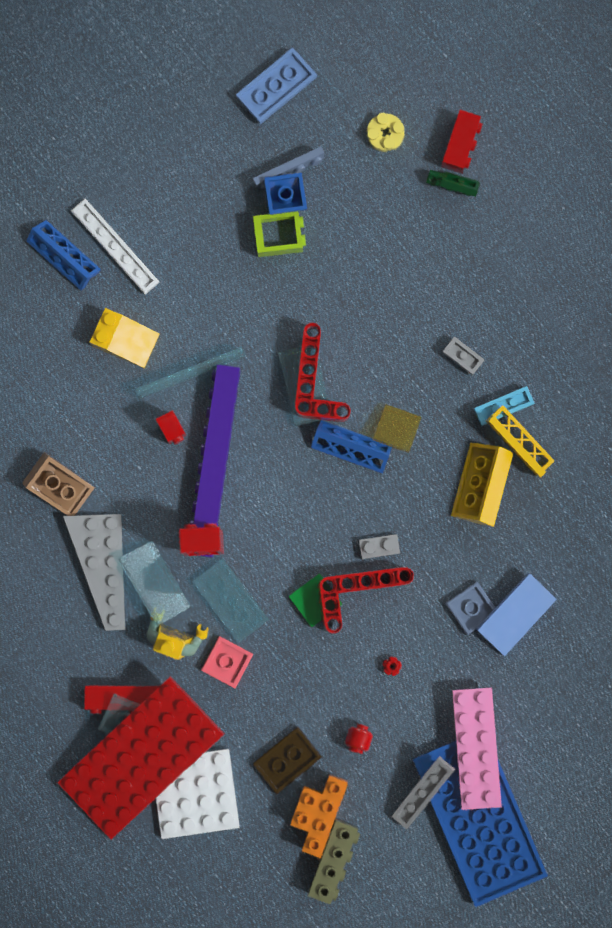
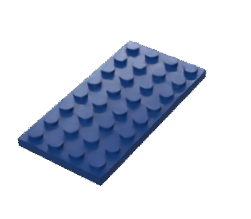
M456 740L413 758L421 779L439 757L455 769L430 801L475 907L548 876L499 760L501 807L462 810Z

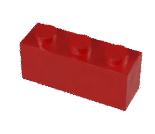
M459 110L441 167L463 174L464 168H469L471 158L468 156L470 151L474 152L477 143L474 140L475 134H480L483 123H480L481 116Z

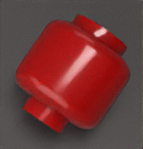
M357 724L356 727L349 728L345 745L349 751L363 754V752L369 750L373 735L368 731L367 726Z

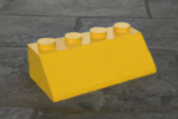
M470 443L451 513L452 517L494 527L513 452L500 446Z

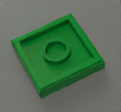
M320 573L289 596L311 627L322 620L318 584L323 577ZM324 581L323 589L325 591H331L332 589L330 588V586L327 584L326 581ZM327 600L325 603L326 609L329 611L334 610L335 603L332 600Z

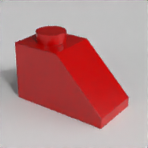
M173 410L156 419L169 444L173 443L176 445L184 440L183 437L187 436Z

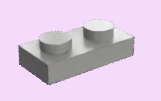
M456 337L451 340L442 352L472 376L484 362L482 357Z
M397 534L359 540L362 559L400 554Z

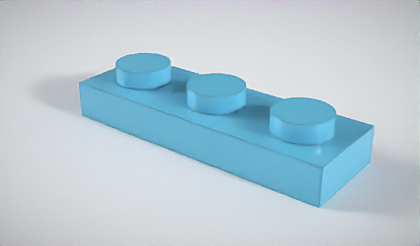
M526 386L474 408V411L482 427L488 424L486 420L502 405L512 414L535 403ZM502 411L496 418L501 419L506 414Z

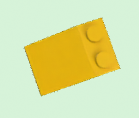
M105 308L90 340V344L97 349L145 368L160 334Z

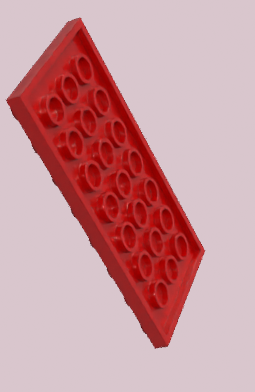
M170 676L57 783L110 839H113L225 733Z

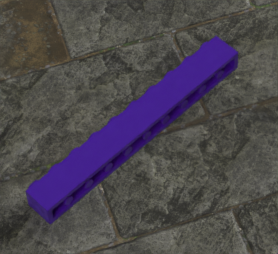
M217 364V369H213L212 381L215 382L214 388H210L209 399L212 400L211 407H207L206 418H209L208 426L205 425L203 437H206V443L201 446L200 455L203 456V463H199L198 474L201 475L200 482H196L195 493L198 494L197 501H193L192 512H195L194 520L190 521V525H196L198 528H204V524H216L218 527L241 372L239 367ZM202 555L200 557L213 558L214 555Z

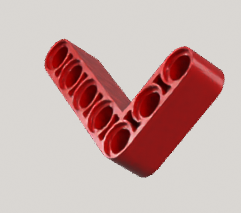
M309 323L305 326L303 332L295 412L302 418L345 422L349 419L351 413L348 404L314 399L321 328L316 323ZM315 329L318 334L315 337H310L307 331ZM307 348L315 349V354L308 356L305 353ZM306 366L312 367V374L307 375L303 373V368ZM303 385L311 387V391L306 394L301 392L300 389ZM301 404H307L309 410L303 413L299 411L298 407ZM320 406H326L328 412L322 415L318 413L317 409ZM339 408H345L347 415L340 417L336 411Z
M408 567L323 578L318 584L324 630L333 634L339 632L342 628L338 594L407 585L414 579L413 571ZM401 571L408 573L409 577L406 582L401 581L399 577ZM383 573L387 574L390 578L387 584H383L380 580V576ZM363 576H368L371 580L368 587L363 586L361 583ZM344 578L350 579L352 583L349 589H345L342 586ZM324 581H330L332 583L333 587L331 591H325L323 589ZM327 600H332L335 603L334 610L329 611L326 609L325 603ZM330 619L337 621L338 626L335 630L328 628V621Z

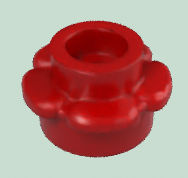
M389 657V659H385L383 662V671L387 675L396 676L399 674L402 664L396 657Z

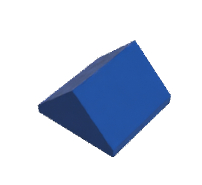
M302 173L264 178L269 215L307 210Z

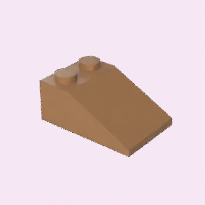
M45 452L22 482L28 490L67 516H75L95 488Z

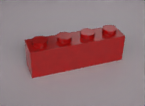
M87 685L85 686V710H90V713H101L102 710H109L111 714H120L121 710H129V714H131L159 686Z

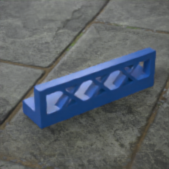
M47 220L32 228L26 241L78 289H84L89 280L100 272L101 269ZM46 228L51 234L44 233L42 229ZM56 241L61 242L62 244H64V247H63V246H59V245L56 243ZM69 253L75 254L78 259L72 258ZM83 266L89 267L92 271L89 273Z
M321 420L311 448L383 474L392 445ZM318 437L325 439L328 445L318 444ZM342 445L347 451L340 452L335 446ZM354 452L363 453L364 458L355 457ZM378 458L383 460L382 466L374 464L371 459Z

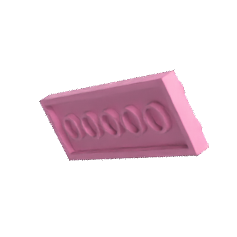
M492 688L452 690L461 809L501 807Z

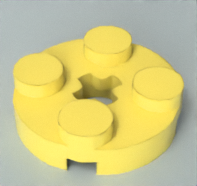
M378 114V116L370 121L367 128V137L370 145L380 152L397 149L404 139L403 123L394 115ZM388 129L391 135L383 137L381 130Z

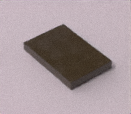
M297 726L252 764L274 792L278 794L321 759L322 756Z

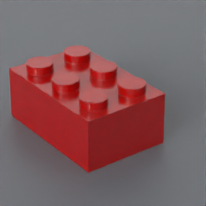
M204 524V528H198L196 525H184V529H180V553L184 556L223 555L222 529L217 527L216 524Z

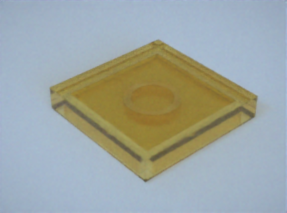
M386 404L373 440L409 453L422 417Z

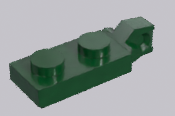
M430 170L426 182L433 186H441L449 191L454 190L466 196L474 197L477 196L480 181L446 171L440 173Z

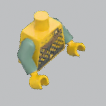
M155 607L151 614L152 621H150L146 635L149 642L153 644V650L177 660L185 656H193L202 640L207 638L208 627L205 631H202V624H199L196 636H192L159 624L163 618L164 610H162L161 614H157Z

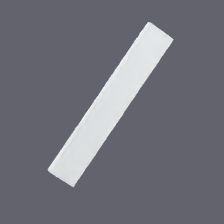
M86 199L71 210L145 295L159 283L157 278Z

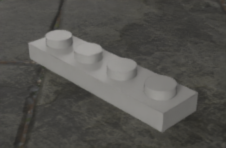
M439 757L392 817L405 829H408L455 769Z

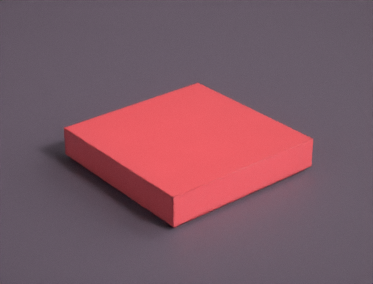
M219 636L201 671L236 688L253 653Z

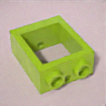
M298 211L253 216L258 257L303 252V246H306L305 235H301L300 228H304L303 216L299 217ZM294 219L297 244L264 247L262 223Z

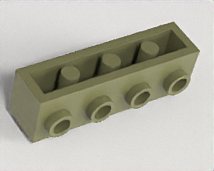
M335 819L309 889V897L327 904H331L332 900L336 901L339 893L337 885L339 881L343 882L346 870H343L346 862L350 863L353 852L350 851L353 843L357 844L360 833L357 832V826Z

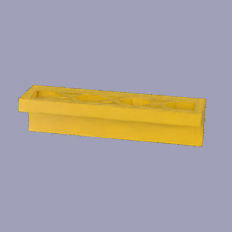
M503 405L486 420L492 429L537 477H542L546 473L545 470L554 460ZM502 411L507 416V425L501 424L496 418ZM510 427L519 428L520 438H514L511 435ZM523 441H531L533 452H527L524 449ZM536 455H543L548 461L541 467L536 462Z

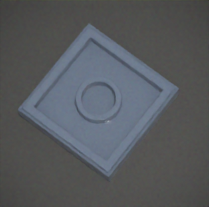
M475 582L445 603L466 635L475 631L495 609V606L478 582Z

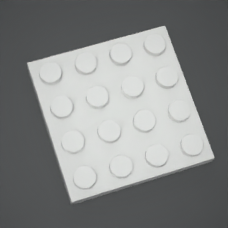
M229 749L205 752L156 798L162 839L240 827Z

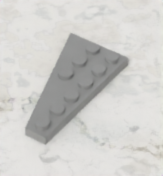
M121 514L63 516L105 630H125Z

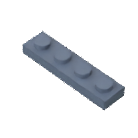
M322 147L316 148L254 177L253 182L256 189H265V177L287 175L294 172L301 173L309 165L315 166L323 161L322 159H324Z

